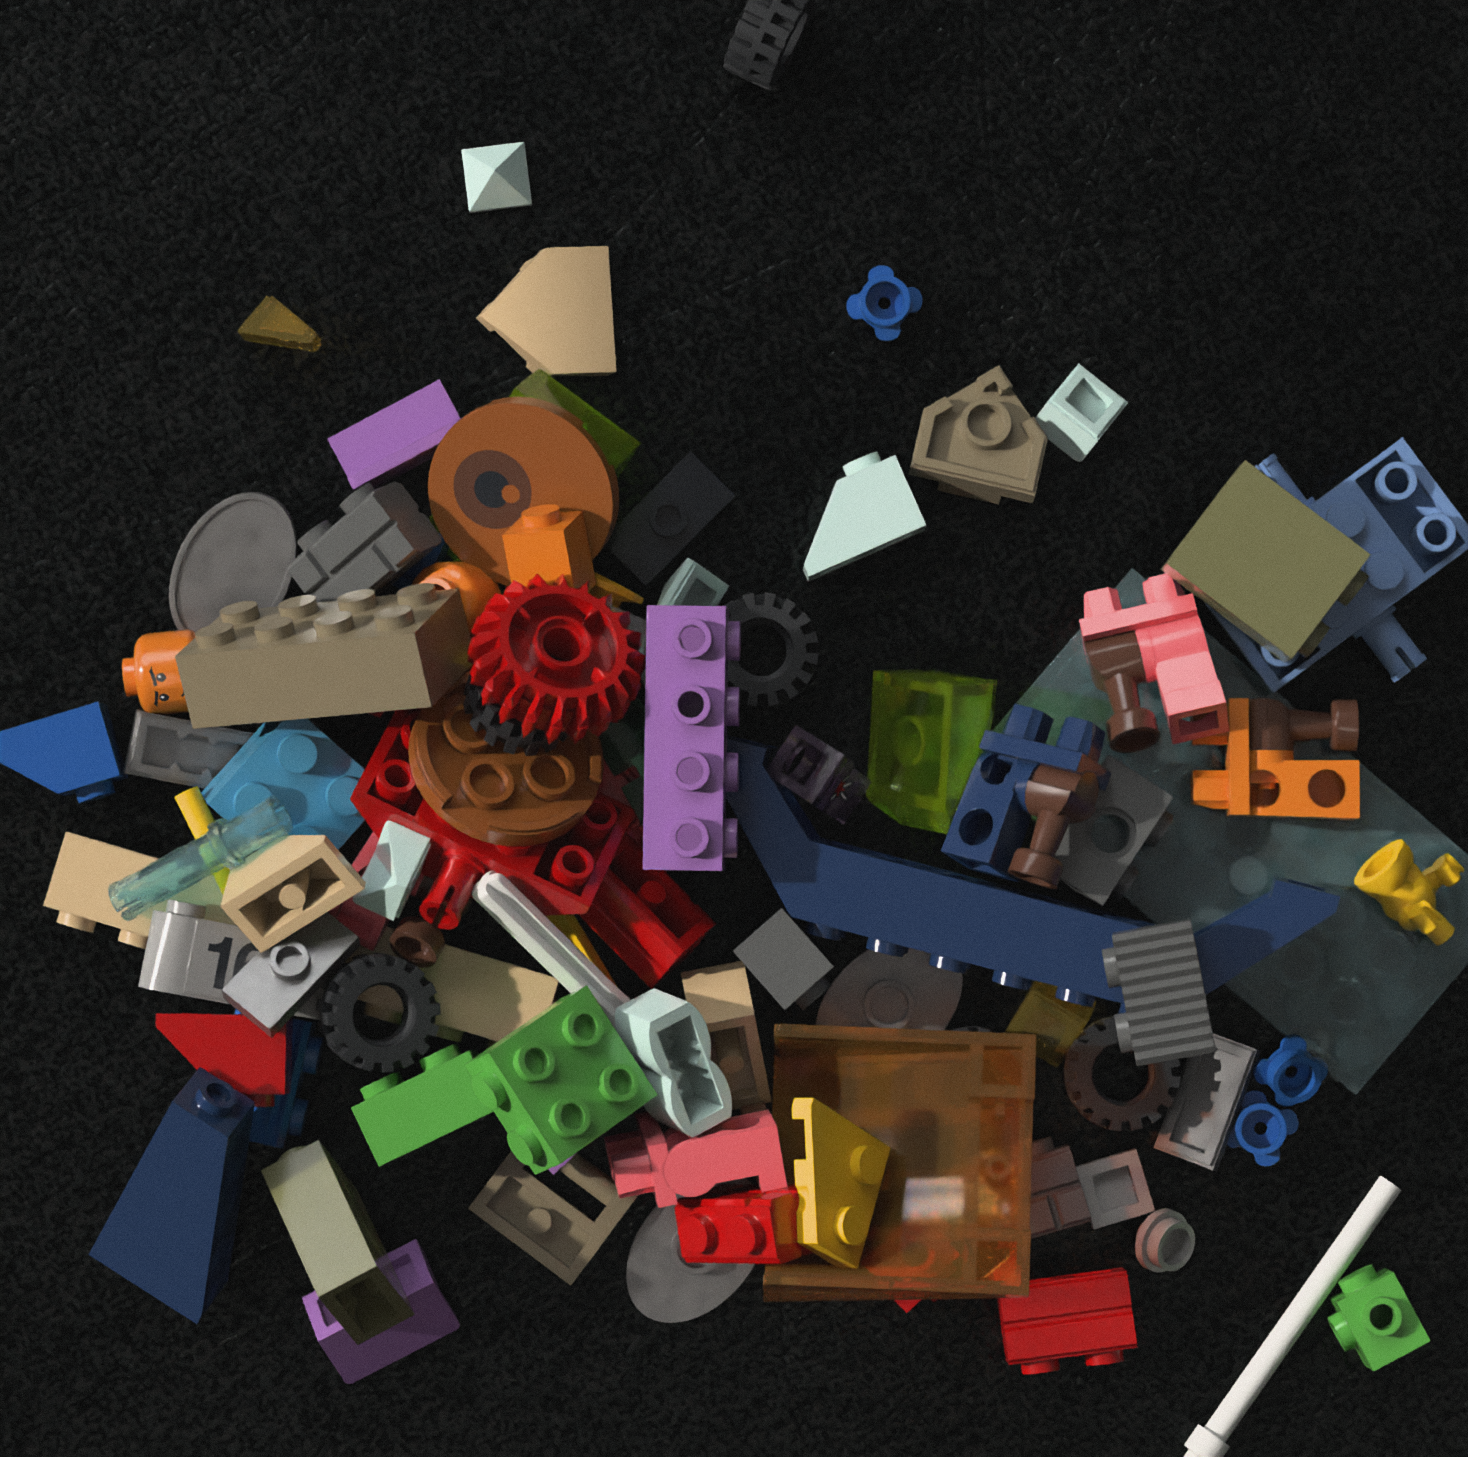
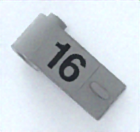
M168 899L166 912L153 910L138 987L230 1004L223 998L222 989L259 950L237 925L204 919L206 906ZM320 987L293 1016L321 1020L320 1012L316 1010L317 999H322L325 990Z

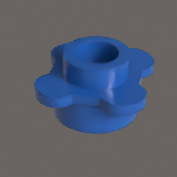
M880 265L869 271V281L864 285L860 293L853 294L848 298L846 308L848 315L852 319L864 320L875 329V335L879 340L888 342L898 338L901 331L900 325L910 313H916L920 310L922 295L917 288H907L901 280L894 277L891 268ZM881 298L889 299L891 305L888 309H881L879 307L878 301Z
M1292 1034L1284 1037L1281 1040L1279 1049L1274 1051L1269 1058L1259 1059L1253 1067L1254 1079L1259 1084H1267L1274 1091V1099L1277 1104L1283 1107H1290L1310 1099L1318 1091L1321 1082L1325 1079L1328 1072L1326 1062L1320 1057H1313L1306 1050L1307 1043L1300 1035ZM1294 1066L1295 1070L1291 1074L1286 1075V1069Z
M1257 1090L1249 1091L1244 1096L1241 1105L1242 1109L1236 1118L1227 1145L1231 1148L1242 1147L1254 1155L1259 1165L1271 1166L1279 1161V1148L1286 1136L1297 1131L1299 1125L1298 1118L1291 1109L1280 1110L1268 1103L1264 1093ZM1258 1122H1263L1267 1126L1266 1132L1262 1135L1254 1131V1126Z

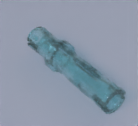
M272 795L230 820L220 818L208 824L207 828L209 830L205 834L150 863L139 871L110 884L108 895L114 909L119 912L127 907L128 909L121 913V917L126 921H131L151 907L193 886L225 867L233 870L245 864V857L292 832L293 825L287 809L284 805H281L278 809L274 810V807L279 805V799Z

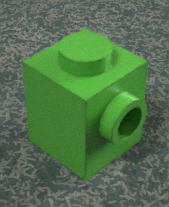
M1372 1265L1362 1267L1339 1280L1338 1284L1342 1291L1329 1297L1336 1313L1327 1319L1337 1340L1345 1352L1356 1348L1364 1365L1372 1371H1376L1430 1342L1425 1329L1393 1271L1384 1268L1376 1272Z

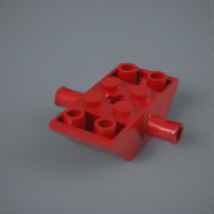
M421 708L396 710L359 779L350 800L378 839L385 822L388 820L430 838L429 843H431V847L421 874L435 881L427 897L420 905L419 912L428 923L432 924L440 906L445 904L447 907L437 928L445 930L455 929L461 921V915L470 897L473 898L472 890L475 884L480 881L483 875L491 870L503 874L545 916L586 914L636 809L597 791L593 803L582 820L574 828L554 840L532 846L515 847L495 845L470 837L448 824L429 806L417 788L412 776L408 755L409 738Z

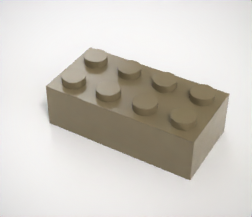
M431 583L407 586L399 590L395 595L376 596L375 591L372 589H361L345 593L335 601L317 602L316 597L313 595H301L286 599L275 607L258 608V604L255 601L233 603L222 608L219 611L220 616L209 626L197 630L195 638L175 655L193 729L432 707L472 665L467 661V649L471 639L459 588L435 590L434 584Z

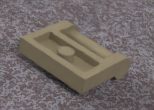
M511 1151L468 1209L569 1285H572L638 1195L619 1198L615 1180L577 1152L559 1171L606 1205L594 1221L524 1168L525 1164L520 1162Z

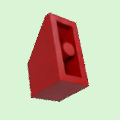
M156 1013L155 1027L196 1070L201 1067L215 1077L227 1082L234 1089L255 1102L254 1107H275V1094L285 1095L291 1093L293 1016L271 1038L243 1014Z

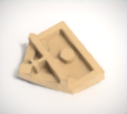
M608 246L554 247L540 250L534 258L522 265L519 273L496 299L484 308L476 319L490 332L495 330L527 361L526 367L533 374L543 371L548 377L608 376L616 373Z

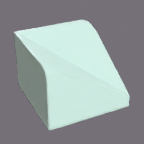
M386 821L375 852L362 876L366 882L365 889L353 896V902L392 921L395 920V917L399 918L425 863L431 847V843H429L430 838L393 821Z

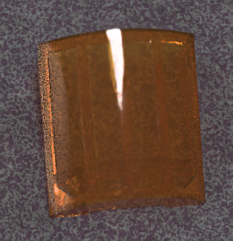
M775 1024L772 1117L777 1125L787 1184H795L794 1160L806 1159L804 1119H792L794 1098H815L891 1149L858 1268H837L814 1253L801 1255L800 1258L783 1264H765V1273L763 1275L764 1302L1028 1298L1036 1034Z

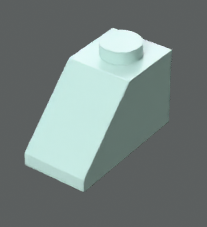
M873 452L843 466L846 477L837 480L804 563L803 572L808 582L925 530L926 523L896 455L881 461L878 452Z

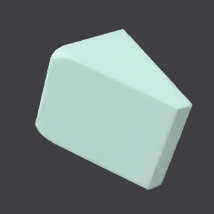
M1078 363L1035 419L1047 435L1048 440L1072 459L1081 462L1128 402Z

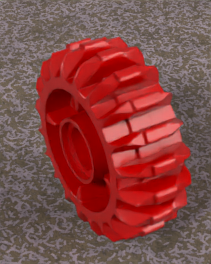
M538 573L528 581L526 587L513 580L510 586L505 588L503 595L495 593L493 598L487 601L481 616H477L471 630L473 637L467 649V661L473 664L470 671V684L484 687L481 693L482 706H501L499 711L500 724L513 718L522 722L523 738L534 731V728L544 730L549 745L555 739H558L561 731H564L574 744L584 738L587 730L599 737L602 732L608 729L610 722L618 723L626 715L630 702L636 699L641 688L640 680L645 668V655L638 651L642 645L640 641L642 633L628 630L631 623L630 612L611 611L613 605L612 593L600 599L590 595L589 580L578 587V589L568 587L564 574H561L554 581L553 586H549ZM551 656L557 657V658L561 659L562 661L556 660V659L552 658Z

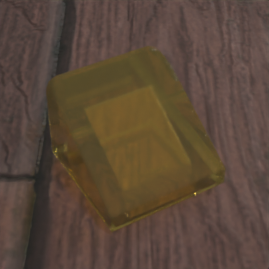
M266 296L238 330V333L244 340L312 352H316L321 346V339L317 333L273 296Z
M1034 981L1003 1035L1058 1068L1067 1055L1070 1046L1088 1023L1096 1002L1093 1007H1087L1055 998L1058 986Z

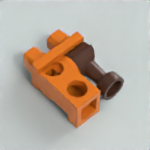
M1229 698L1226 700L1230 731L1190 740L1191 746H1225V770L1191 771L1190 794L1191 805L1212 810H1225V817L1306 818L1352 821L1360 819L1359 760H1294L1295 741L1329 738L1330 746L1335 751H1357L1359 713L1356 699L1333 700L1330 704L1329 712L1288 709L1279 700L1269 698ZM1208 713L1190 716V721L1201 720Z

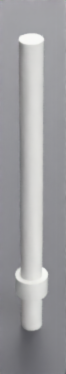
M1382 1176L1377 1179L1204 1427L1198 1424L1184 1445L1189 1449L1183 1457H1223L1230 1448L1225 1442L1401 1192L1397 1186Z

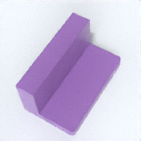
M439 379L328 438V441L354 491L367 483H371L374 488H377L432 459L442 438L461 418Z
M417 1239L387 1253L415 1315L369 1340L357 1345L321 1302L315 1291L302 1297L319 1344L347 1384H352L460 1327L456 1314L439 1289L427 1256Z

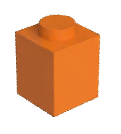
M555 504L531 507L521 513V517L502 535L511 583L515 580L526 587L528 581L538 573L549 586H553L554 581L561 574H564L568 587L578 589L588 580L590 590L596 585L583 510L560 512V507Z

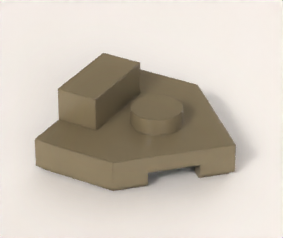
M998 365L979 376L976 382L948 398L946 396L923 409L908 475L938 481V491L999 505L1001 496L1033 503L1048 437L1036 419L1030 417L1013 392V385Z

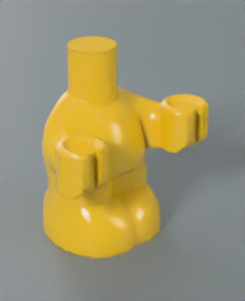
M1398 839L1385 845L1363 864L1354 879V884L1364 894L1376 899L1381 904L1386 916L1399 922V925L1406 931L1419 930L1436 946H1439L1453 935L1455 928L1436 909V893L1443 884L1446 887L1457 884L1461 879L1459 873H1464L1465 869L1454 857L1445 853L1432 866L1421 872L1414 863V855L1411 848L1403 839Z

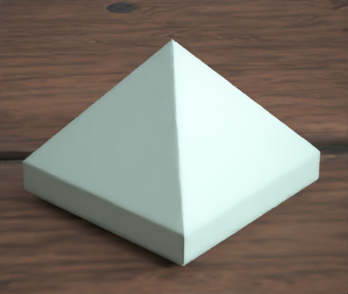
M524 142L462 149L469 213L532 206Z
M687 558L664 584L657 605L718 606L729 585L695 561Z

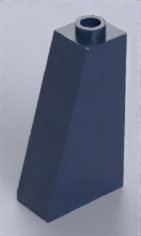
M201 1067L198 1068L172 1101L88 1254L196 1324H198L220 1294L229 1278L255 1106L253 1100Z

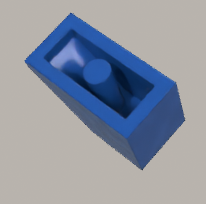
M91 703L0 731L1 764L57 794L64 796L76 794L79 804L115 794L113 782L128 778V774L123 772L125 764L108 707L103 703Z

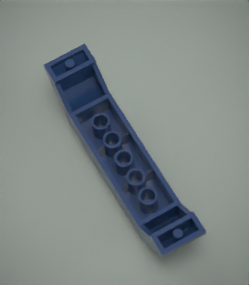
M727 734V752L739 753L738 792H726V799L790 917L805 920L803 932L835 941H841V937L846 938L847 932L868 937L866 948L879 953L903 957L904 954H908L909 948L931 953L929 965L966 974L967 970H970L971 964L994 970L992 981L1002 985L1029 991L1035 980L1058 986L1055 998L1093 1007L1096 997L1121 1003L1118 1014L1126 1012L1122 987H1108L1102 949L1114 947L1112 940L1113 932L1156 924L822 838L775 764L778 747ZM1274 875L1269 892L1194 932L1205 994L1207 995L1335 914L1341 897L1339 893L1334 890Z

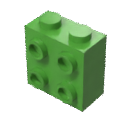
M587 985L562 997L464 1065L472 1077L471 1086L476 1097L486 1108L494 1111L508 1133L507 1142L511 1151L520 1162L528 1165L535 1175L563 1163L658 1095Z
M458 1043L452 1044L419 1060V1064L424 1072L420 1075L404 1081L400 1071L360 1089L365 1101L351 1107L379 1167L494 1112L486 1108L476 1097L471 1086L472 1077L464 1066L479 1055L477 1049L462 1054Z

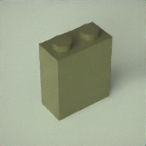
M1245 460L1235 470L1161 570L1285 663L1291 660L1297 652L1307 658L1318 646L1330 629L1321 620L1336 600L1346 607L1362 588L1369 575L1360 568L1371 554Z
M319 1140L308 1146H298L286 1151L276 1163L261 1170L318 1298L357 1345L415 1315L358 1190Z

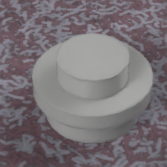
M1169 1208L1158 1209L1145 1219L1137 1231L1135 1242L1136 1257L1144 1268L1153 1272L1176 1271L1183 1267L1190 1259L1195 1246V1234L1182 1214Z

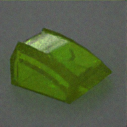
M914 669L873 670L866 791L868 800L901 825L947 834L973 766L978 757L984 752L979 748L984 731H990L997 680L943 671Z

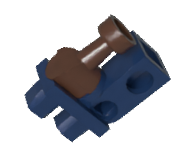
M1014 704L1002 734L988 730L984 731L979 748L984 752L978 757L973 766L941 852L972 871L1019 882L1022 879L1038 886L1057 889L1064 865L1054 857L1070 823H1080L1093 815L1097 809L1095 804L1099 790L1106 791L1112 774L1098 764L1106 732L1088 720L1069 716L1065 718L1056 746L1048 745L1046 741L1054 719L1045 712L1035 708ZM1035 816L1037 820L1030 848H1021L1031 818Z

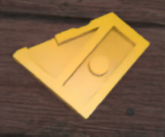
M794 1098L792 1119H804L806 1159L794 1160L795 1186L799 1194V1206L796 1211L798 1244L837 1268H858L891 1148L815 1098Z

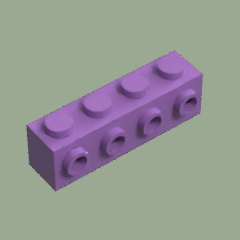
M647 605L643 870L725 871V858H737L738 818H726V792H738L739 753L727 752V726H739L740 687H728V660L740 661L741 621H729V609L726 606Z

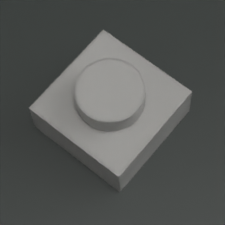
M1133 1148L1076 1166L1092 1221H1090L1092 1229L1101 1228L1155 1211L1137 1149Z

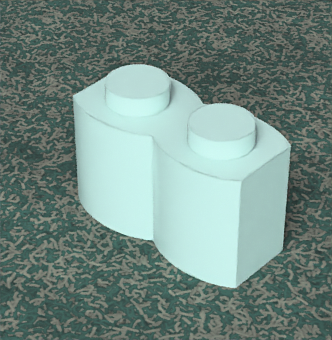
M653 988L616 1008V1031L658 1094L643 1105L656 1121L693 1138L731 1117L732 1097L728 1082L719 1067L710 1060L711 1040L708 1027L700 1012L691 1003Z

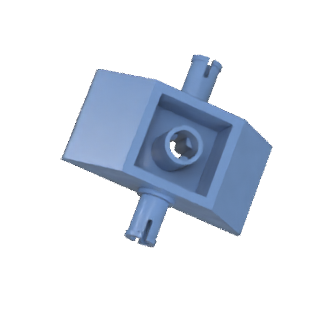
M1403 437L1317 501L1313 497H1310L1308 500L1304 497L1278 462L1277 456L1274 453L1263 460L1258 466L1256 465L1255 468L1263 472L1267 477L1371 554L1360 568L1369 575L1367 581L1346 607L1337 600L1321 620L1330 629L1307 658L1297 652L1291 660L1285 663L1205 603L1272 694L1351 635L1355 639L1360 636L1364 639L1390 674L1393 682L1398 681L1408 674L1411 669L1427 659L1425 654L1420 652L1392 613L1396 610L1393 604L1468 549V524Z

